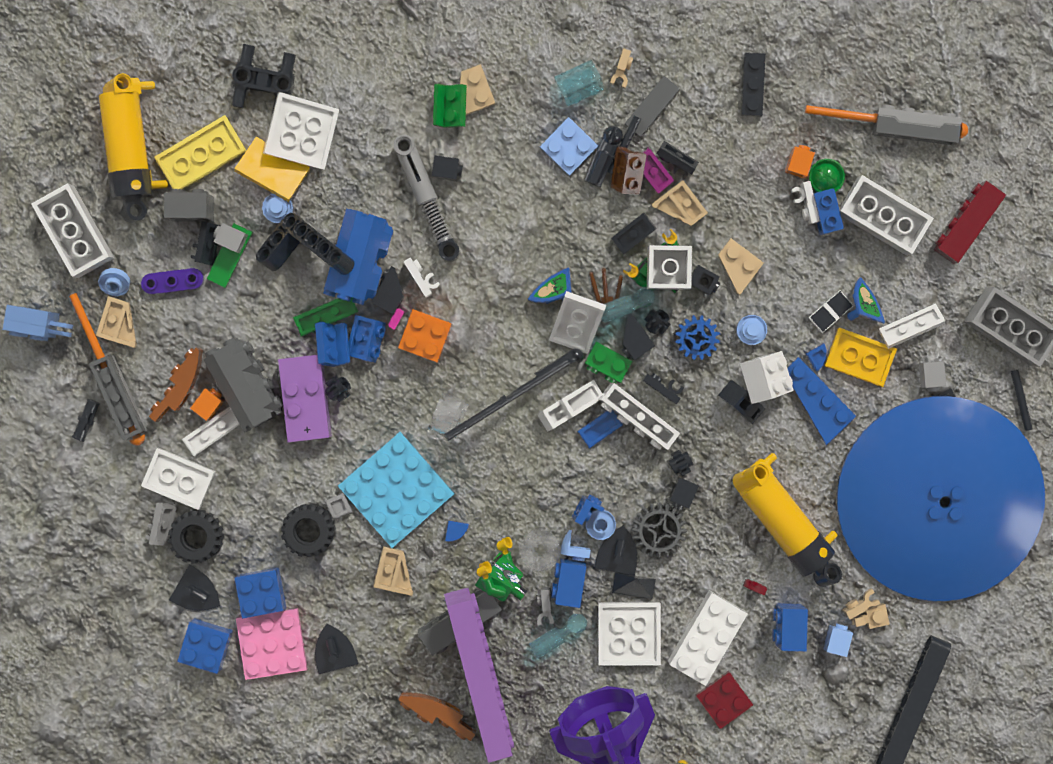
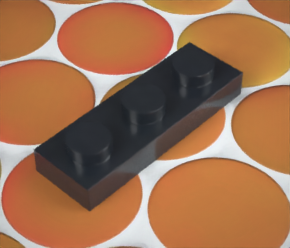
M744 53L741 116H763L765 53Z

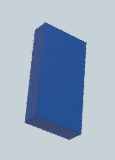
M613 410L611 413L606 411L578 430V433L587 446L591 448L623 426V424L617 419L618 416Z

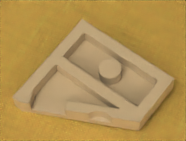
M481 64L461 72L460 84L467 85L466 115L496 104Z
M684 180L651 204L654 208L691 226L708 214Z
M732 238L729 239L718 254L738 295L743 292L764 264V262Z
M108 296L96 336L136 348L137 343L130 303Z
M383 546L373 584L374 588L410 596L413 595L403 550Z

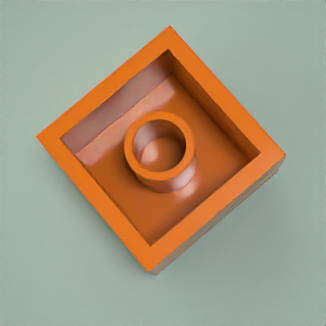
M412 309L398 348L438 363L452 323Z

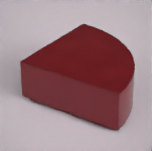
M745 579L744 587L762 595L766 594L767 587L750 579Z

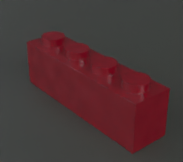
M987 180L977 183L970 192L973 195L969 200H965L960 205L958 216L952 217L947 224L948 230L946 233H941L935 241L936 247L933 250L952 264L960 262L1006 197L1005 193Z

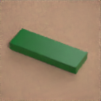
M233 223L232 228L248 234L240 254L222 246L207 276L208 280L224 288H227L253 232Z
M337 298L293 317L301 337L316 331L315 323L325 322L333 324L358 313L359 311L355 303L352 302L353 298H351L350 302Z

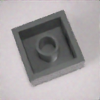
M170 189V193L164 192V218L172 222H214V197L208 194L207 191H204V189H191V193H187L183 189Z

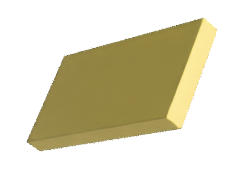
M224 115L154 158L172 189H185L241 156L247 150L227 116Z

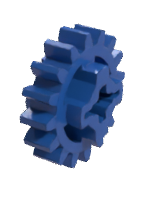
M695 315L691 316V321L684 319L685 325H678L681 332H675V335L679 336L675 343L681 344L678 350H685V357L691 354L692 360H695L697 355L700 360L704 359L703 354L710 357V350H717L714 344L720 343L716 339L720 332L714 331L717 325L711 326L710 318L703 321L704 317L702 315L698 320H696ZM696 324L693 331L686 332L689 326ZM704 326L709 330L711 336H707ZM699 332V336L706 340L695 343L696 340L689 336L696 335ZM684 339L690 342L691 350L686 346ZM705 343L709 344L705 350L699 352L700 346Z

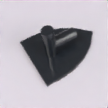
M622 525L609 538L603 541L599 548L594 568L635 576L637 567L636 545L629 531Z
M189 564L169 601L185 609L196 611L219 607V596L214 584L207 575Z
M326 623L319 634L315 648L318 674L358 665L356 652L347 636L338 628Z

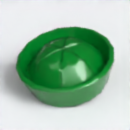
M825 158L818 160L809 171V181L817 192L834 189L836 193L841 189L845 180L843 167L833 159Z

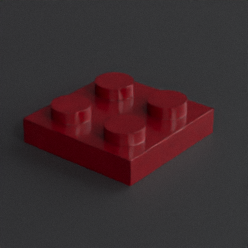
M729 670L695 694L720 729L753 706V703Z

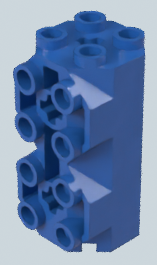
M346 208L336 246L354 260V268L349 274L342 275L330 266L323 294L335 297L337 294V298L349 302L353 298L352 302L364 305V301L368 298L372 299L375 297L382 274V269L377 265L376 261L379 258L383 259L386 257L393 235V229L388 225L386 219Z

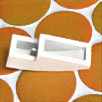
M592 380L542 410L537 415L548 432L598 402L602 392L596 382Z

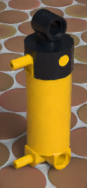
M121 73L104 85L103 93L98 97L108 166L110 197L112 200H123L121 216L126 222L134 223L142 220L147 214V208L142 202V198L152 196V189L167 188L168 182L166 180L152 181L146 153L139 95L142 94L141 90L155 89V83L153 81L140 82L139 78H130L127 74ZM131 206L137 209V216L131 214Z
M771 453L765 459H758L748 469L735 474L733 477L734 487L787 554L788 559L803 577L813 573L814 581L820 587H827L840 582L842 578L840 567L837 564L829 563V560L835 554L830 543L837 537V533L831 531L824 538L813 526L772 473L774 470L770 465L777 459L776 455Z

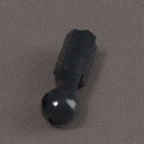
M609 126L604 130L602 140L584 181L601 188L616 149L623 139V132L620 128Z

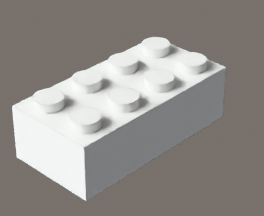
M863 175L856 179L839 208L841 217L906 256L913 254L934 219Z
M67 183L31 203L72 277L80 278L114 259L75 186Z
M709 590L668 659V663L706 686L748 614L743 609Z

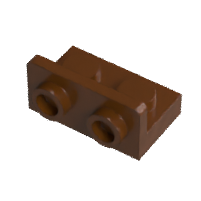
M617 147L610 187L621 194H640L647 155L645 153L633 152L625 147Z

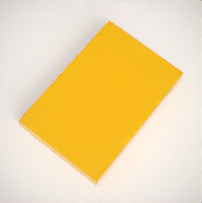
M255 137L236 165L234 172L289 202L310 171V167L263 154L266 142Z
M837 328L824 367L884 387L897 348L891 347L888 349L884 343L842 328Z

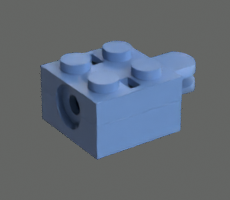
M7 305L2 330L9 331V335L28 337L29 334V339L48 341V338H55L56 335L71 337L72 333L59 331L57 326L73 329V325L58 322L59 313Z

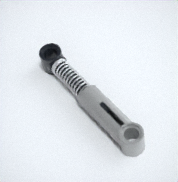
M400 135L394 141V150L418 205L423 206L422 209H425V216H428V222L431 223L429 226H432L431 229L435 233L434 236H436L439 255L444 261L453 262L460 255L459 246L451 234L448 233L450 231H447V224H444V217H441V210H438V204L435 203L438 197L414 141L408 135ZM401 142H409V150H399ZM410 156L418 172V174L414 175V172L408 161V157ZM447 246L455 248V253L451 257L444 255V249Z

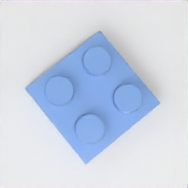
M569 117L540 146L568 176L598 147Z

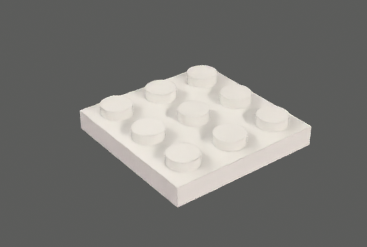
M278 92L263 154L325 170L339 109Z
M598 602V665H661V603Z

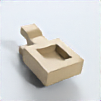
M623 48L616 73L610 81V84L614 85L616 79H622V88L626 89L628 82L624 72L625 69L630 70L633 60L632 57H629L630 50Z
M870 588L864 593L863 600L857 601V599H854L846 604V608L842 610L848 619H852L867 611L871 606L874 607L881 604L878 599L869 601V596L875 593L873 589Z
M884 603L874 607L871 606L864 612L865 614L857 615L851 619L852 625H855V627L865 625L866 623L869 629L890 625Z

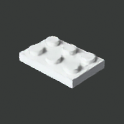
M566 291L549 341L572 349H580L583 353L588 354L606 305Z
M158 447L141 486L200 510L216 471Z

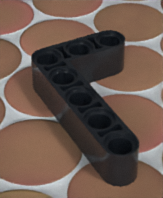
M289 213L281 220L256 254V260L271 271H277L301 242L342 275L349 274L354 268V260L295 213Z

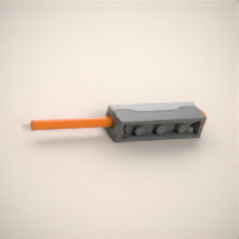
M806 105L805 113L873 122L872 135L955 145L959 143V138H964L968 134V126L961 122L962 118L956 117V114L953 113L935 115V111L923 110L922 113L915 112L913 108L896 110L891 105H882L881 108L879 107L875 110L874 114Z
M74 293L69 298L97 358L96 361L89 363V366L122 439H131V444L141 445L145 441V434H140L148 430L114 355H104L77 293Z

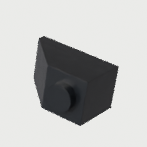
M630 312L626 315L622 338L624 348L621 350L627 359L632 358L634 361L655 345Z
M730 380L718 395L752 425L765 410L759 402L751 404L748 391L733 380Z

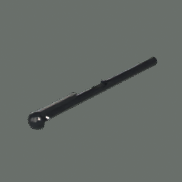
M576 348L567 352L535 372V378L514 390L510 395H503L495 403L445 433V438L447 441L453 439L575 361L581 363L584 358L583 352Z

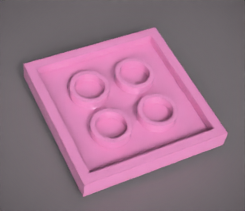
M298 608L243 619L242 617L236 618L245 680L308 669Z

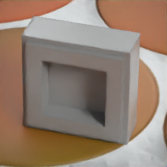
M344 493L325 501L333 520L352 512V508Z

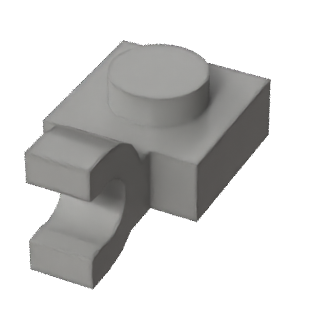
M549 587L541 588V593H537L538 606H542L543 611L537 617V625H542L541 619L544 616L549 618L550 624H554V618L551 614Z

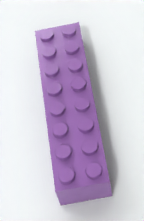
M469 588L444 594L488 763L513 756L511 748L515 746L480 613H476L479 612L475 594H470Z

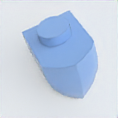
M569 530L562 542L560 554L572 556V560L584 561L585 558H590V548L570 546L572 530Z

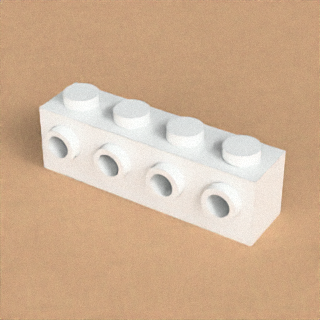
M610 383L598 399L602 402L601 407L610 413L612 410L619 415L617 419L625 425L628 423L635 427L633 431L641 437L645 435L651 439L650 444L658 450L661 448L668 450L680 434L615 383Z

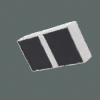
M839 290L808 318L823 333L854 305Z

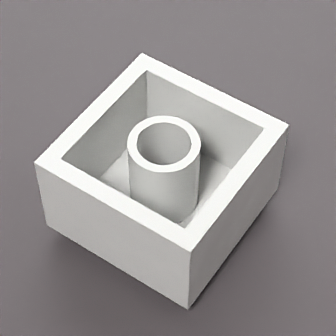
M649 245L647 252V289H691L692 246Z
M782 351L740 363L751 404L773 399L794 391L793 382L787 369V361Z

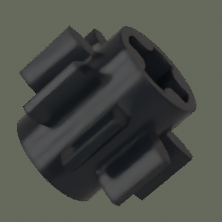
M652 309L644 318L646 321L645 327L652 334L659 332L663 335L671 325L668 322L670 320L669 315L661 309L657 311Z
M336 375L325 383L328 386L325 389L326 395L332 401L338 400V402H341L351 395L348 392L351 389V385L344 377L338 378Z
M678 450L671 454L673 459L668 462L675 475L680 472L684 476L691 472L689 467L694 464L687 451L682 453L681 450Z

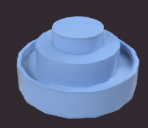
M273 193L265 198L262 206L264 216L269 221L278 224L287 214L293 213L294 209L291 200L287 202Z
M109 268L101 272L98 283L104 293L111 296H121L128 291L130 278L120 269Z
M747 315L738 322L736 334L743 343L756 345L765 339L767 325L761 317Z
M594 510L585 527L591 537L597 540H604L614 533L616 521L609 511L604 510L601 512Z

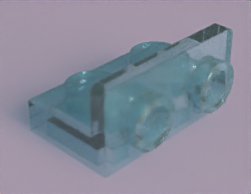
M592 60L554 77L567 106L577 104L581 100L604 90L602 78Z

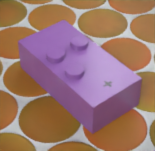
M318 355L278 359L287 441L295 442L332 437L328 399L325 392L324 365L318 364Z

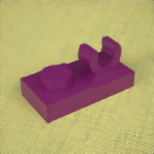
M647 148L643 152L647 155L643 176L654 191L659 194L674 179L651 149Z

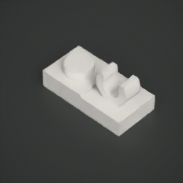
M803 182L800 184V187H795L791 190V193H800V198L793 202L797 204L804 200V209H802L804 221H808V225L815 224L820 220L811 182Z
M410 257L404 261V264L425 297L427 298L432 295L430 288L436 289L440 285L439 282L434 285L429 283V279L434 274L429 273L424 280L420 273L423 268L417 259L413 261Z

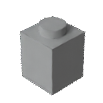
M222 223L221 227L217 226L213 237L215 238V243L240 254L248 234Z
M944 361L919 363L921 388H927V391L930 392L940 391L941 386H946Z

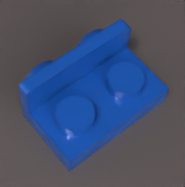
M829 189L814 193L820 220L816 223L819 236L842 230L844 226L835 190Z
M355 315L349 338L350 356L376 363L380 355L382 338L386 332V323Z
M315 323L318 364L337 367L350 363L347 324Z
M590 494L588 497L583 495L572 515L573 520L583 525L584 521L588 522L593 513L591 507L601 512L604 511L605 508L601 505L602 501Z

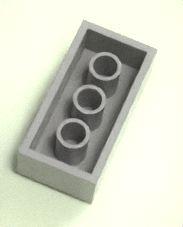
M986 287L964 321L1030 366L1040 367L1053 348V325L995 287Z

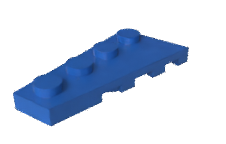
M797 357L787 367L793 382V390L821 435L823 442L827 445L856 415Z

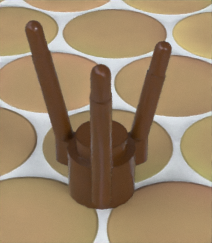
M602 268L604 296L600 299L593 272H589L596 302L606 305L603 314L616 313V307H620L619 298L623 276H619L615 300H613V296H608L606 269Z

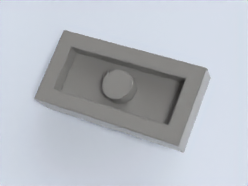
M169 503L156 504L153 524H148V527L152 528L151 535H146L145 537L149 540V544L168 546V539L170 538L168 532L172 528L171 524L174 521L177 505Z

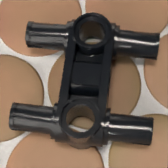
M243 44L240 62H237L232 72V85L235 88L231 106L243 108L246 92L252 89L274 94L273 114L278 92L291 95L295 88L293 68L296 55L284 52L281 70L276 72L254 67L252 61L255 46ZM242 71H247L248 78L245 81H239V74ZM284 79L288 80V88L281 90L279 83Z

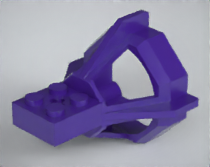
M605 686L575 698L558 717L560 726L550 729L549 732L558 753L582 764H641L639 752L653 722L655 713L646 693L635 696L633 689ZM616 711L630 713L615 728L612 727L607 714ZM593 718L595 719L600 732L599 735L589 737L576 736L584 724Z

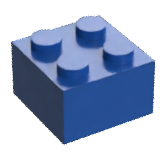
M560 558V563H556L554 575L557 578V584L553 583L551 598L555 600L556 605L580 608L587 567L585 562Z
M279 567L240 574L234 578L242 619L280 612L287 608Z
M776 603V609L773 608V621H776V629L772 630V641L775 642V645L781 651L807 652L808 609L802 604Z
M198 619L191 620L177 662L218 674L222 670L233 630Z

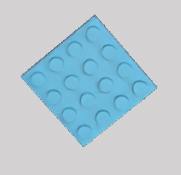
M401 431L338 485L391 548L455 494Z

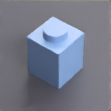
M836 623V626L829 625L823 649L826 652L847 657L853 633L848 630L846 625Z

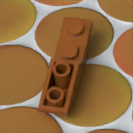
M191 348L184 356L186 360L181 365L177 364L171 371L172 376L169 380L175 386H169L163 394L165 398L161 402L157 401L150 409L152 413L149 417L153 421H160L170 408L174 411H179L188 399L200 372L203 354L201 348Z
M402 692L398 698L403 708L408 711L411 709L415 711L417 717L425 723L429 721L432 724L437 717L441 725L449 728V726L456 731L455 734L463 740L467 738L471 741L476 734L474 728L461 720L464 711L442 699L411 692Z

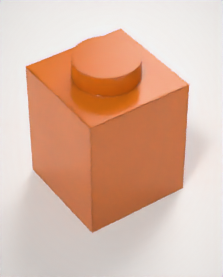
M804 145L795 146L791 151L785 173L803 179L806 178L815 152L810 151L811 148Z
M205 388L190 409L206 421H209L225 400L221 398L222 394L215 388Z

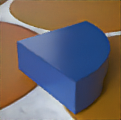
M824 343L805 353L815 371L821 369L826 360L827 349Z
M449 520L445 541H455L461 538L467 531L469 523Z

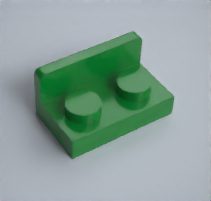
M435 84L433 125L443 128L465 127L467 85Z
M596 342L585 364L588 365L587 370L596 375L598 372L606 375L605 380L616 384V382L622 383L633 361Z

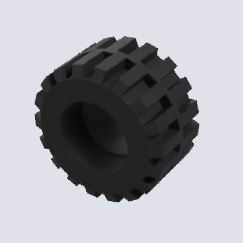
M311 503L300 505L291 510L284 518L283 526H281L283 533L281 537L285 541L284 545L286 548L289 547L291 549L290 552L293 554L297 553L300 557L317 556L324 552L332 543L335 536L334 530H336L333 524L334 520L329 515L330 512L324 510L320 505L316 506ZM310 518L317 522L320 527V536L317 540L306 542L298 536L297 525L302 519Z
M192 510L179 516L171 524L172 528L168 532V535H170L168 544L171 543L172 547L170 549L172 552H176L175 556L178 559L181 557L183 562H191V564L202 563L219 552V548L223 545L222 539H224V534H222V530L224 529L223 526L219 525V519L213 517L214 514L206 513L205 510ZM194 524L201 526L207 534L205 546L199 549L190 546L186 540V530Z

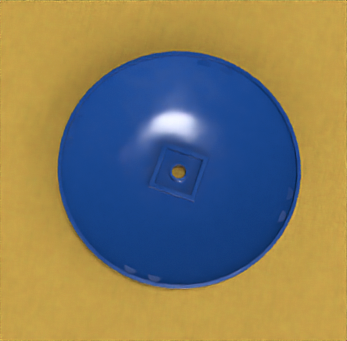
M932 396L908 401L892 408L874 420L860 434L847 454L841 469L837 488V512L842 534L860 565L873 578L893 591L908 597L928 601H951L967 598L984 592L1004 580L1021 564L1032 548L1040 531L1045 508V487L1041 467L1033 448L1022 432L1010 420L992 408L973 400L952 396ZM944 496L950 498V504L947 507H941L939 503L940 499Z

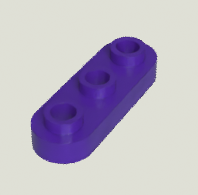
M195 268L149 273L142 278L141 287L148 294L193 290L203 285L204 275ZM191 275L196 276V280L194 282H190L189 277ZM171 277L175 278V283L173 285L169 284V279ZM153 280L155 285L150 288L148 282Z

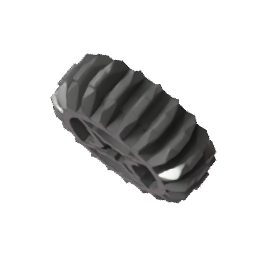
M658 502L655 509L653 503H650L651 510L648 511L646 507H642V510L645 512L643 516L639 512L636 513L640 520L633 519L632 522L638 525V527H632L631 531L638 534L633 535L632 539H640L635 545L636 547L644 545L641 550L642 553L649 549V557L653 556L654 551L657 558H661V552H664L665 557H669L667 550L670 549L675 554L676 550L673 547L675 545L679 548L682 547L678 540H686L684 536H681V533H687V529L681 528V526L686 524V521H679L683 516L682 513L674 515L677 508L673 507L669 511L670 504L666 503L664 509H662V503ZM661 513L657 522H645L650 516ZM667 516L673 519L676 532L666 528ZM662 524V529L665 530V532H663V534L660 533V535H657L656 531L653 530V528H655L656 526L658 527V525ZM643 528L652 532L651 545L644 540ZM663 537L673 538L667 545L657 547Z

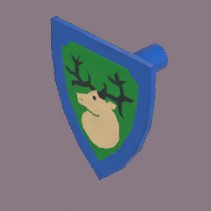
M570 268L559 271L542 282L532 292L528 300L546 304L559 299L563 301L566 291L572 293Z
M860 277L855 283L854 294L852 295L856 309L847 314L848 319L852 321L859 316H863L884 324V317L874 294Z

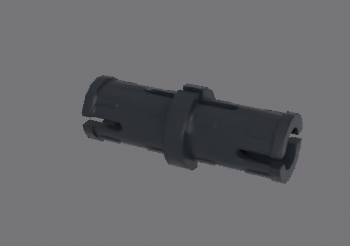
M87 399L82 414L78 416L79 422L72 438L85 442L89 428L95 422L93 419L100 406L99 402Z

